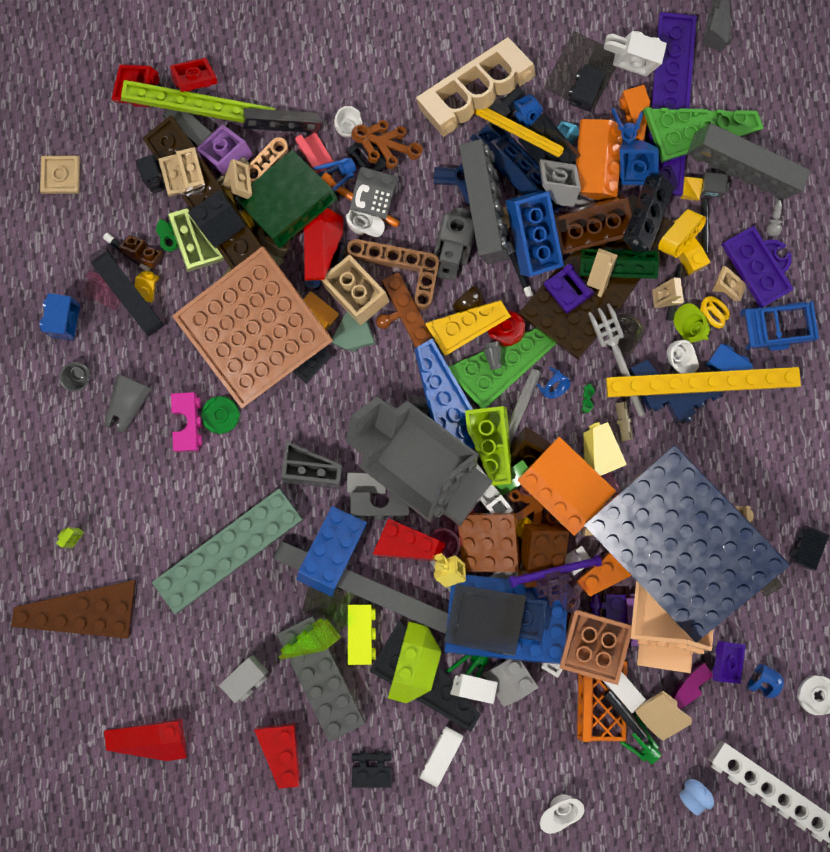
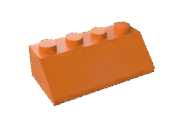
M601 119L580 120L577 151L581 156L576 160L581 187L579 195L600 202L617 197L620 148L622 145V135L618 129L617 122Z

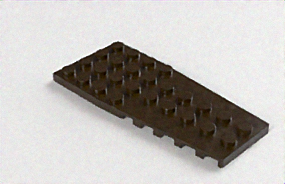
M633 194L628 197L631 213H633L638 197ZM663 216L650 251L660 252L658 249L660 240L674 225V222ZM623 238L585 248L632 250ZM581 250L574 251L563 262L564 267L571 263L575 267L574 271L587 285L589 276H580ZM564 267L557 268L548 279L563 270ZM569 275L566 276L565 280L577 295L583 294ZM610 277L602 297L598 296L599 289L587 285L588 288H592L595 292L594 295L568 314L564 312L543 284L520 310L519 315L579 360L598 338L588 313H592L598 325L603 323L598 308L603 311L607 320L611 319L607 304L609 303L617 315L641 278ZM605 327L600 329L601 333L604 331Z

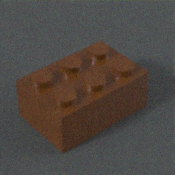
M524 524L520 553L521 570L518 572V576L565 565L569 531L561 524ZM564 573L522 584L526 588L562 587Z

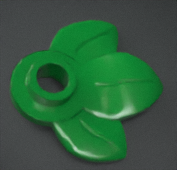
M160 219L156 225V233L160 237V246L167 252L175 251L179 246L171 223ZM168 239L173 241L171 246L166 244Z

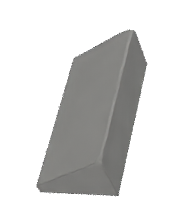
M347 473V493L370 492L386 494V488L369 474Z

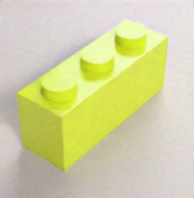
M348 604V665H372V660H376V648H372V640H376V628H372V620H376V608H372V604Z

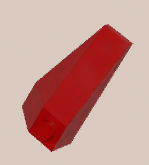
M329 208L304 227L305 281L325 279L332 263V257L337 251L338 243L343 236V217Z
M182 718L104 730L106 751L163 761L187 758Z

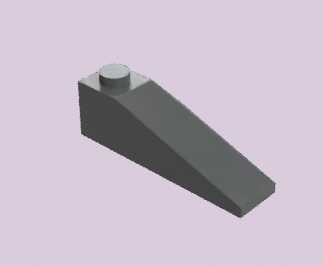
M712 0L701 45L723 51L732 39V34H730L731 16L729 0Z

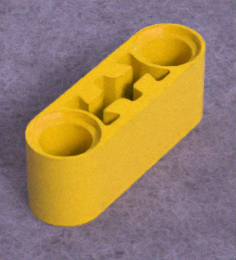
M687 209L662 237L658 249L675 258L679 257L703 229L706 217Z

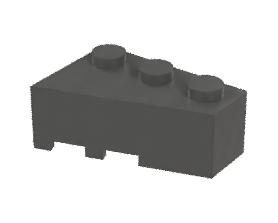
M286 440L281 474L283 483L340 489L342 465Z

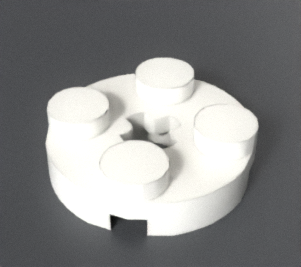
M812 675L801 682L798 688L797 699L805 711L813 715H826L830 713V679ZM819 690H821L820 695L822 696V699L815 700V691L818 692Z

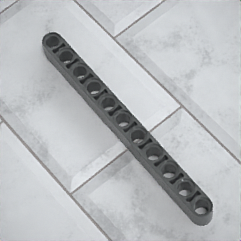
M280 541L273 559L299 570L308 552ZM345 569L337 587L446 634L447 612Z

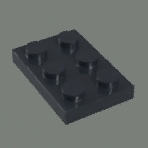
M545 113L541 114L528 129L563 146L564 150L560 157H556L521 138L518 139L538 164L540 159L573 164L581 156Z

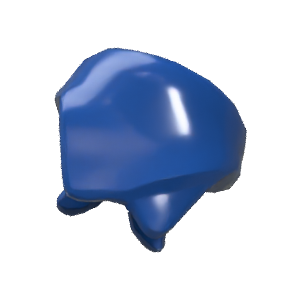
M549 367L553 372V377L548 381L546 387L543 388L538 383L536 385L544 397L552 399L565 393L570 388L571 382L559 370ZM559 382L557 388L553 392H549L550 387Z

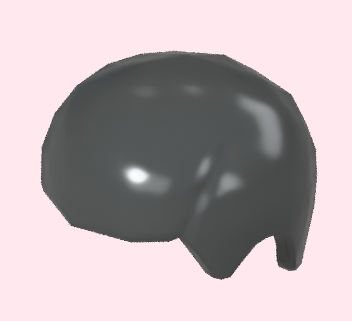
M78 361L69 362L62 368L59 374L60 384L71 392L83 390L91 378L89 368L84 363Z

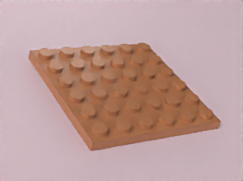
M264 246L172 315L241 409L334 341Z

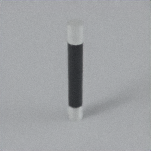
M106 233L103 239L119 250L121 243L109 233ZM124 254L144 271H149L151 269L150 267H147Z
M510 243L511 253H509V257L526 297H531L534 294L527 277L520 274L516 251L513 244Z

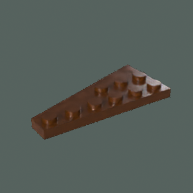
M136 580L14 607L11 627L128 639Z

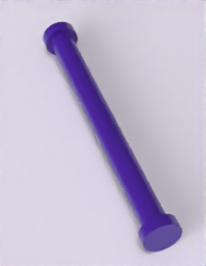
M594 555L593 558L517 577L509 576V584L511 588H515L518 584L591 566L599 567L602 565V561L599 555Z

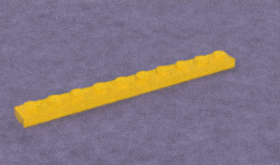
M799 367L606 378L607 398L795 388L801 386Z

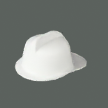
M562 794L556 796L551 801L550 808L543 813L540 819L541 829L549 834L561 831L583 816L584 805L581 801L573 799L570 795Z

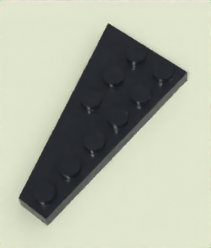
M400 620L370 669L371 673L392 684L407 629ZM438 665L431 691L416 698V700L471 732L481 714L467 698L450 694L453 681Z

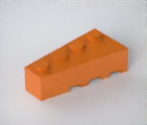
M609 551L601 557V566H591L575 580V583L587 596H592L632 576Z

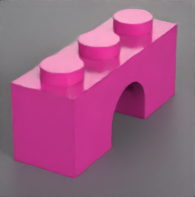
M194 392L171 394L172 413L174 415H185L187 418V426L184 430L172 432L173 451L176 453L198 452L199 447H202V435H199L202 420L201 416H198L201 400Z

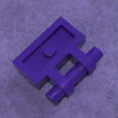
M599 594L592 595V602H590L592 614L600 616V609L605 608V618L626 623V595L605 594V602H600Z

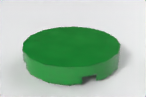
M222 396L213 397L208 400L201 412L202 423L206 429L216 434H225L232 431L238 424L240 417L239 408L235 402L228 397Z

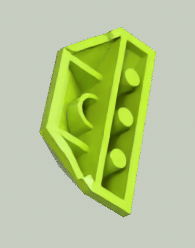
M408 622L388 695L389 699L409 703L431 691L442 651L428 626Z

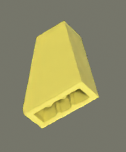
M600 422L590 425V430L583 433L584 460L600 476L627 465L608 422L602 425Z

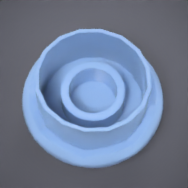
M688 779L684 782L685 788L679 795L691 812L699 816L706 808L708 810L713 808L714 798L707 787L695 779Z

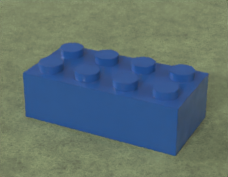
M536 191L505 200L520 274L532 277L564 267L549 191Z
M331 506L298 571L296 580L332 597L365 531L367 522Z

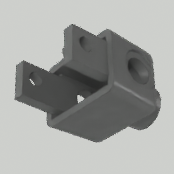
M454 208L451 213H446L443 216L434 255L438 257L440 262L437 277L455 282L459 264L467 265L475 231L472 214L467 209ZM443 269H448L449 272H448V273H444L442 270H443Z

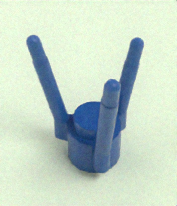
M611 108L622 138L627 143H631L637 136V130L640 128L644 112H640L635 124L629 122L623 125L615 108Z
M350 157L315 166L313 170L337 166L319 173L320 177L325 172L330 174L338 171L341 176L345 175L332 188L335 192L348 179L354 177L353 172L356 171V166Z

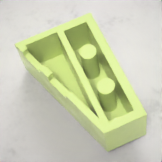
M187 208L169 214V220L187 272L224 261L219 250L212 246L190 217Z

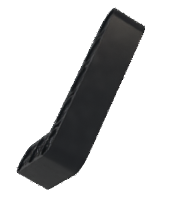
M103 246L89 256L90 263L148 337L164 326L118 266L115 258L106 246Z

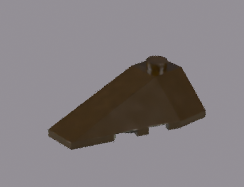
M524 427L514 439L510 448L511 467L521 460L529 467L551 443L536 432Z

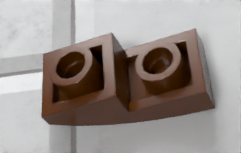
M128 235L119 246V250L153 269L164 257L163 251L148 247L145 240Z

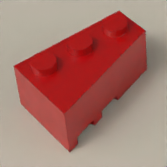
M388 519L373 555L381 558L437 562L435 555L442 553L445 543Z
M296 723L257 726L254 731L278 789L299 787L301 782Z

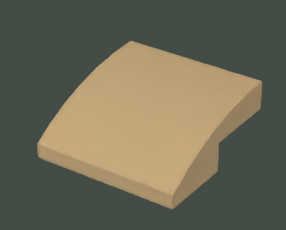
M195 147L177 151L175 155L158 159L169 197L205 185Z
M664 691L642 703L635 710L643 723L663 741L692 723V718L677 708V701Z

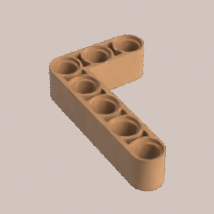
M359 239L351 240L348 243V254L357 261L420 272L415 294V305L419 310H427L431 306L439 267V259L436 255ZM358 246L361 248V251L353 253L351 251L352 248ZM378 250L380 254L377 257H372L370 252ZM395 253L398 255V259L392 261L388 256ZM414 257L417 259V262L409 264L407 259ZM429 260H432L435 262L436 265L432 268H429L425 265V263ZM428 278L432 281V284L425 286L422 284V280ZM420 297H426L428 299V302L426 304H420L418 302V299Z

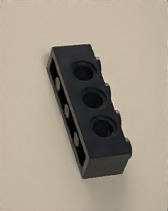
M663 174L646 177L623 236V240L634 252L651 250L674 187Z

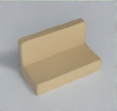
M599 249L587 282L588 286L599 289V297H602L607 288L618 256Z

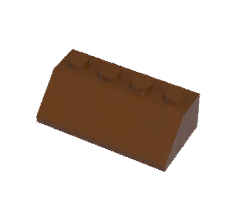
M623 195L554 214L561 254L622 239L632 216L628 197Z

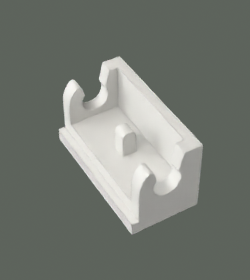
M464 674L456 675L450 694L493 704L498 682Z

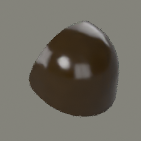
M473 286L452 305V309L458 313L484 305V296L477 286Z

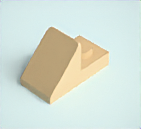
M232 159L223 182V188L231 190L232 194L249 199L252 196L249 165Z
M723 266L712 291L724 292L734 301H741L746 284L729 268Z
M673 278L652 290L654 308L684 303L680 278Z

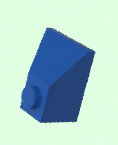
M623 140L620 148L621 185H643L647 176L659 175V148L643 140H633L631 143Z

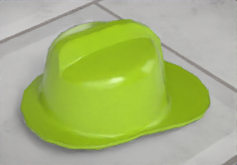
M689 303L679 307L675 312L674 326L683 339L690 343L708 340L711 326L700 309L694 304Z

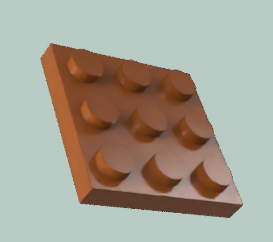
M470 513L462 525H458L461 561L465 563L466 571L519 572L521 570L516 513Z

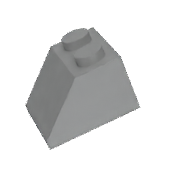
M540 159L539 165L544 189L549 191L550 197L555 204L574 207L581 189L577 165Z
M504 659L482 673L486 680L498 682L496 696L503 707L524 698L538 688L520 660Z

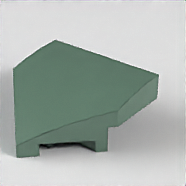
M346 312L332 338L334 341L331 342L347 351L351 350L352 352H357V349L375 344L370 330V323L366 321L360 326L348 312Z

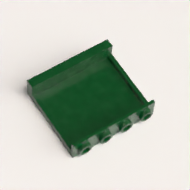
M293 150L284 155L282 159L251 184L252 196L249 199L238 195L235 197L239 206L257 222L279 248L337 200L333 189Z

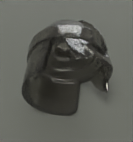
M624 313L617 316L624 334V338H619L617 345L622 355H629L642 341L645 331L637 317ZM614 322L609 324L610 328L615 326ZM617 330L612 332L613 336L618 334Z

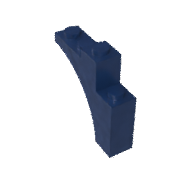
M649 360L629 369L631 376L660 375L650 364ZM722 392L648 395L641 396L648 411L654 409L656 412L664 408L665 403L674 422L681 421L684 424L692 420L691 416L696 414L695 409L706 405V400L711 398L714 401L723 397Z

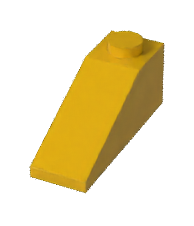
M695 238L678 257L682 265L685 266L684 269L688 276L702 270L711 263L704 249Z

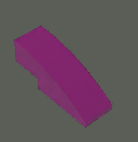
M700 661L692 667L691 673H686L672 692L671 697L677 701V708L680 710L702 695L698 687L713 677V674L704 662Z

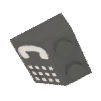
M361 167L350 210L387 219L398 177Z

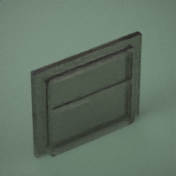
M456 584L444 643L516 656L526 596Z

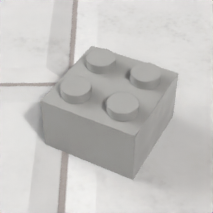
M252 655L231 673L219 687L234 703L238 700L243 702L253 693L251 690L253 686L258 688L267 679L265 675L269 671Z

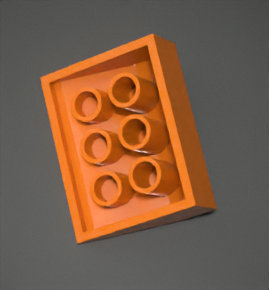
M560 436L517 480L574 536L616 492Z

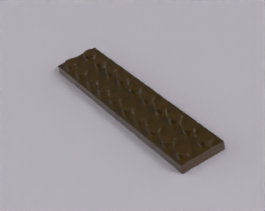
M172 115L142 138L158 163L159 158L175 155L177 151L194 147ZM196 150L205 185L180 195L191 210L218 190L229 201L246 227L217 247L230 268L234 269L263 245Z

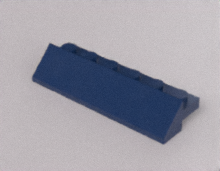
M490 122L482 130L473 133L470 140L482 139L485 145L488 144L495 158V162L492 163L523 195L536 191H546L542 186L539 164L504 129ZM551 198L553 213L557 214L565 206L555 204Z

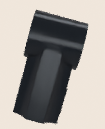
M516 86L511 93L498 98L489 109L509 118L515 109L513 102L526 95L519 86Z

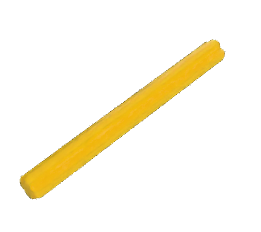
M489 108L474 109L475 115L556 157L562 155L563 146Z

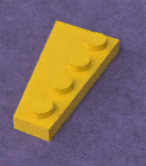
M500 299L435 319L425 324L446 356L511 316Z

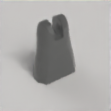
M117 374L104 426L111 428L116 418L119 417L120 420L116 431L124 433L129 428L152 388Z

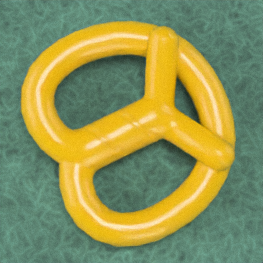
M707 296L702 300L700 311L704 314L707 321L715 328H723L725 321L730 317L727 306L713 296ZM713 303H715L717 306L721 308L724 315L715 307ZM709 312H711L715 316V318L719 320V323L711 317Z

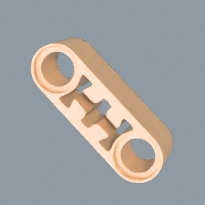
M274 138L249 164L250 175L258 173L256 178H250L251 184L282 159L284 155L289 153L287 143L283 138ZM278 146L284 147L280 152L275 151Z

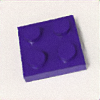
M718 641L715 649V665L713 667L714 681L741 684L746 645Z

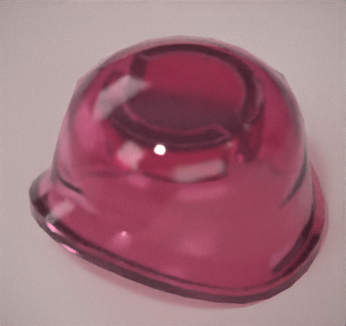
M440 528L431 534L430 537L445 543L442 551L445 558L458 555L461 543L458 536L452 530Z

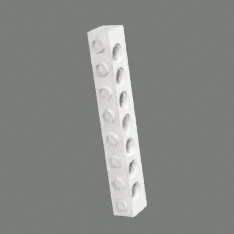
M719 741L708 758L713 763L711 765L713 769L719 773H722V771L728 773L729 776L727 778L737 785L739 782L746 786L744 788L745 791L753 796L756 793L762 797L761 802L770 808L773 805L779 808L777 813L786 819L792 817L796 820L794 822L796 826L804 831L808 828L812 831V837L820 842L824 839L829 843L827 847L830 848V837L828 836L830 831L829 813L725 742ZM734 759L735 766L729 769L728 762ZM751 771V778L749 780H745V773ZM767 782L768 789L766 791H762V784ZM781 794H784V801L779 803L778 797ZM801 805V812L795 814V808ZM818 817L817 824L812 826V819Z

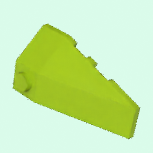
M499 406L465 411L467 431L472 438L489 479L493 481L491 483L492 486L512 484L507 408Z

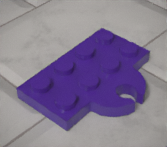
M752 226L721 244L760 308L794 290L784 274L792 263L791 252L785 254L783 258L778 257L776 254L777 250H782L786 247L784 243L772 239L763 241L755 226Z

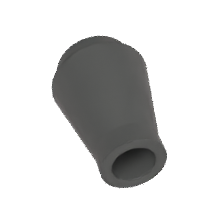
M499 341L483 344V352L490 370L502 368Z

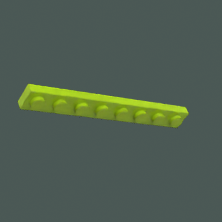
M127 80L123 82L121 101L243 123L244 108L275 110L272 107L186 91L181 92L180 90Z

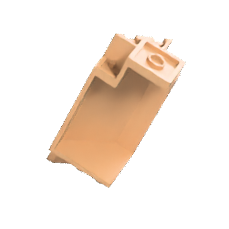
M636 581L630 639L637 640L639 644L637 665L691 673L693 653L704 654V651H712L714 629L698 642H694Z

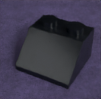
M220 190L188 212L215 249L246 227Z

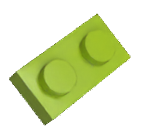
M64 528L58 535L59 540L56 544L62 548H73L84 532L79 528Z

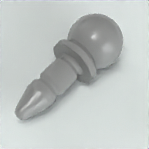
M777 200L774 206L773 219H769L770 223L767 226V233L773 237L778 236L782 231L781 223L783 220H779L782 210L781 200Z

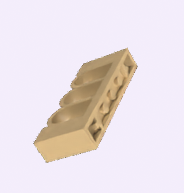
M507 37L417 96L416 100L419 109L444 137L458 128L459 123L468 121L473 116L474 109H485L494 103L496 95H506L516 88L517 83L521 86L535 77L534 64ZM500 64L509 76L503 80H495L487 72ZM479 78L488 90L482 94H472L465 86ZM458 92L466 101V104L458 109L448 107L444 100Z

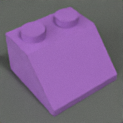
M223 124L196 148L203 159L220 176H224L232 159L238 161L241 157H244L248 161L253 156L247 143Z

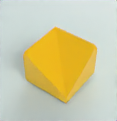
M684 177L683 195L680 199L699 201L703 179Z

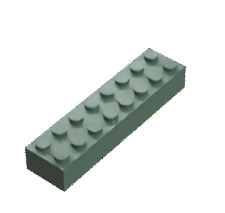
M278 489L154 580L152 584L172 612L178 614L304 520L283 491Z

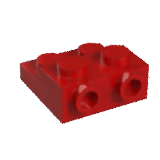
M206 57L170 65L172 80L176 88H179L181 92H189L193 89L218 84L217 77Z
M119 65L111 100L115 103H129L134 107L150 108L148 105L121 101L123 82L127 80L155 86L160 81L158 72L151 66Z

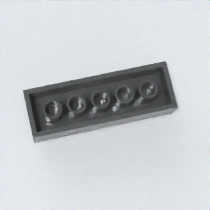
M712 123L694 133L687 154L693 156L694 160L704 161L711 168L721 169L727 175L742 179V182L753 184L759 190L770 192L776 198L782 200L803 192L811 171Z
M482 139L460 144L478 254L487 265L510 260L511 246L505 235H508L506 223L503 224L502 220L505 213L503 206L499 203L501 192L495 182L498 180V175L492 165V162H495L493 151H490L488 144L485 145Z
M313 615L278 633L277 636L328 741L331 742L364 725L365 719L315 616Z

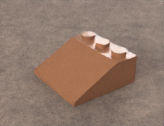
M573 608L559 668L618 685L631 638L632 625Z

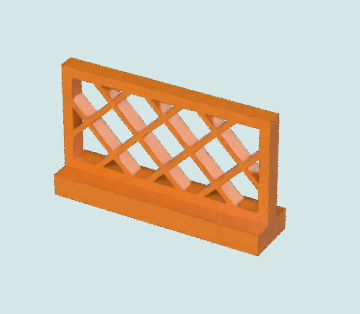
M624 661L623 668H622V673H623L626 677H627V661ZM578 674L577 739L582 742L626 741V723L619 715L616 718L612 715L610 710L613 707L611 705L606 708L600 700L604 697V692L598 698L593 694V688L598 683L605 691L609 688H606L601 680L595 679L593 682L592 677ZM597 703L604 709L598 717L593 714V708ZM606 714L613 719L607 728L600 722ZM598 723L604 731L599 736H592V728ZM616 723L621 728L620 736H613L609 732Z

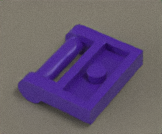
M571 263L544 282V287L566 314L588 300L595 293L592 288L587 287L574 271L575 267ZM569 275L583 294L578 296L565 280V277Z

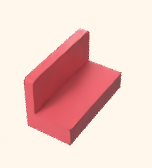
M316 133L306 138H303L302 135L295 138L297 146L312 169L315 166L334 162ZM325 169L316 170L315 172L318 174Z

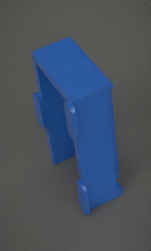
M813 301L766 308H749L740 311V316L745 317L749 344L745 346L746 350L768 347L771 351L784 350L793 344L810 343L819 339ZM804 310L808 335L781 338L782 333L780 332L777 313ZM774 313L776 336L778 339L768 340L764 314Z

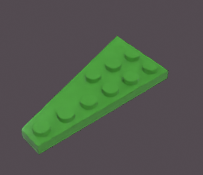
M651 107L643 109L654 143L659 148L661 162L687 155L694 133L710 123L739 137L763 129L757 111L736 110L732 112L682 108L671 110L668 108L652 109Z
M535 328L525 333L518 343L512 346H501L502 368L490 370L483 351L448 367L459 386L480 409L487 408L550 351L556 343Z

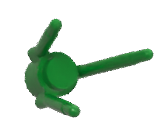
M465 655L447 669L446 672L450 673L471 657L472 665L464 675L469 676L477 666L479 670L475 677L479 678L488 663L487 659L489 657Z
M635 713L634 716L638 723L648 734L647 738L650 744H645L635 733H632V736L641 745L640 751L642 753L624 741H620V744L636 754L643 762L646 760L649 764H654L661 757V753L658 751L659 746L654 742L643 721Z

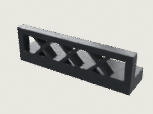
M243 109V129L318 133L321 126L319 113Z

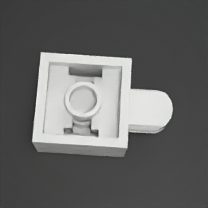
M632 31L625 38L615 34H608L604 49L615 53L614 66L648 76L662 64L667 43L662 42L656 37L645 36L642 32Z

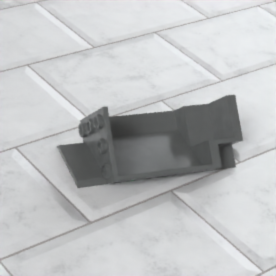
M376 397L351 415L346 442L363 455L360 468L428 522L433 521L435 518H440L444 513L461 526L493 482L476 469L478 465L476 462L479 456L477 452L408 401L396 409L387 401L384 402Z

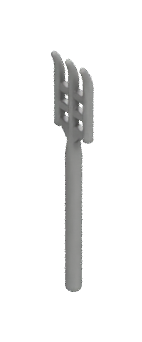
M608 303L607 306L612 317L611 319L607 320L603 311L598 308L603 322L598 325L592 313L589 312L588 314L601 347L606 345L612 346L613 354L622 376L628 377L631 375L621 350L617 345L619 338H624V334L615 311ZM614 322L615 326L610 328L609 324ZM605 327L606 331L601 333L600 329ZM617 330L618 334L613 336L612 332ZM608 335L609 339L604 341L603 337ZM631 396L638 416L643 417L645 411L639 396Z

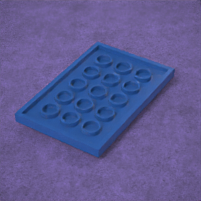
M466 575L465 582L450 586L444 653L560 665L566 639L569 585H562V587L526 588L523 584H518L515 588H511L509 579ZM508 596L548 601L542 642L502 635Z

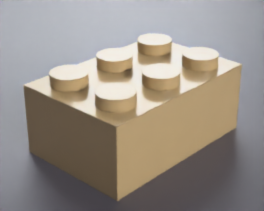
M350 254L332 268L324 280H321L325 289L360 326L389 303L386 292Z

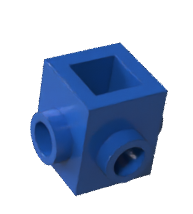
M531 94L513 102L516 109V120L526 128L530 127L543 112L541 104Z

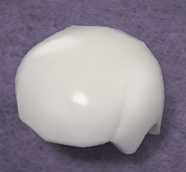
M344 106L339 109L334 119L336 131L345 138L351 137L352 129L363 123L359 110L352 106Z

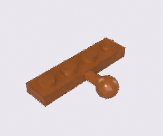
M399 272L383 279L381 283L396 312L389 315L380 314L376 318V325L381 329H386L392 321L400 318L415 348L433 339Z

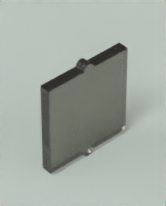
M309 586L302 611L314 614L315 617L321 616L332 620L342 589L337 587L331 597Z

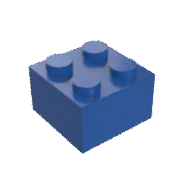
M47 293V298L43 301L44 315L39 323L41 331L51 338L74 341L81 304L71 296Z

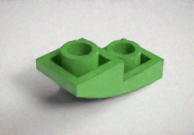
M523 460L511 467L512 484L495 486L502 496L521 485L517 480L528 468Z

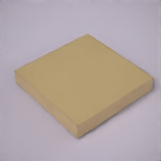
M41 156L40 193L79 194L80 157Z

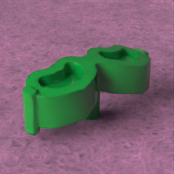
M591 384L583 387L584 400L582 401L581 410L585 414L594 407L590 399L594 395L595 390Z

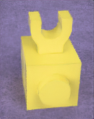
M442 553L435 555L437 562H435L434 577L445 588L466 581L465 563L456 555L445 558Z

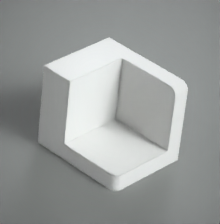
M578 546L566 555L565 565L590 559L582 546ZM582 569L571 571L570 573L571 575H575Z

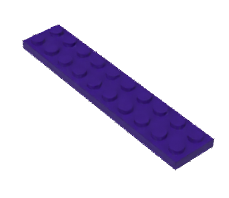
M660 12L658 15L657 38L667 44L662 64L654 70L652 109L668 108L679 110L680 108L689 109L697 19L695 15ZM649 129L648 143L656 147ZM686 155L666 162H661L659 156V174H663L674 187L671 196L681 197L683 195Z

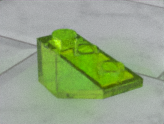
M320 618L312 624L314 629L309 633L306 630L296 637L298 641L295 644L291 645L288 643L280 650L282 654L278 657L282 660L325 651L342 636L328 618L324 621Z

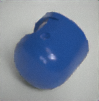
M759 664L754 671L760 673L761 676L756 682L750 679L747 689L756 691L760 688L764 697H777L784 687L783 676L774 669L764 664ZM763 682L770 684L767 688L761 686Z

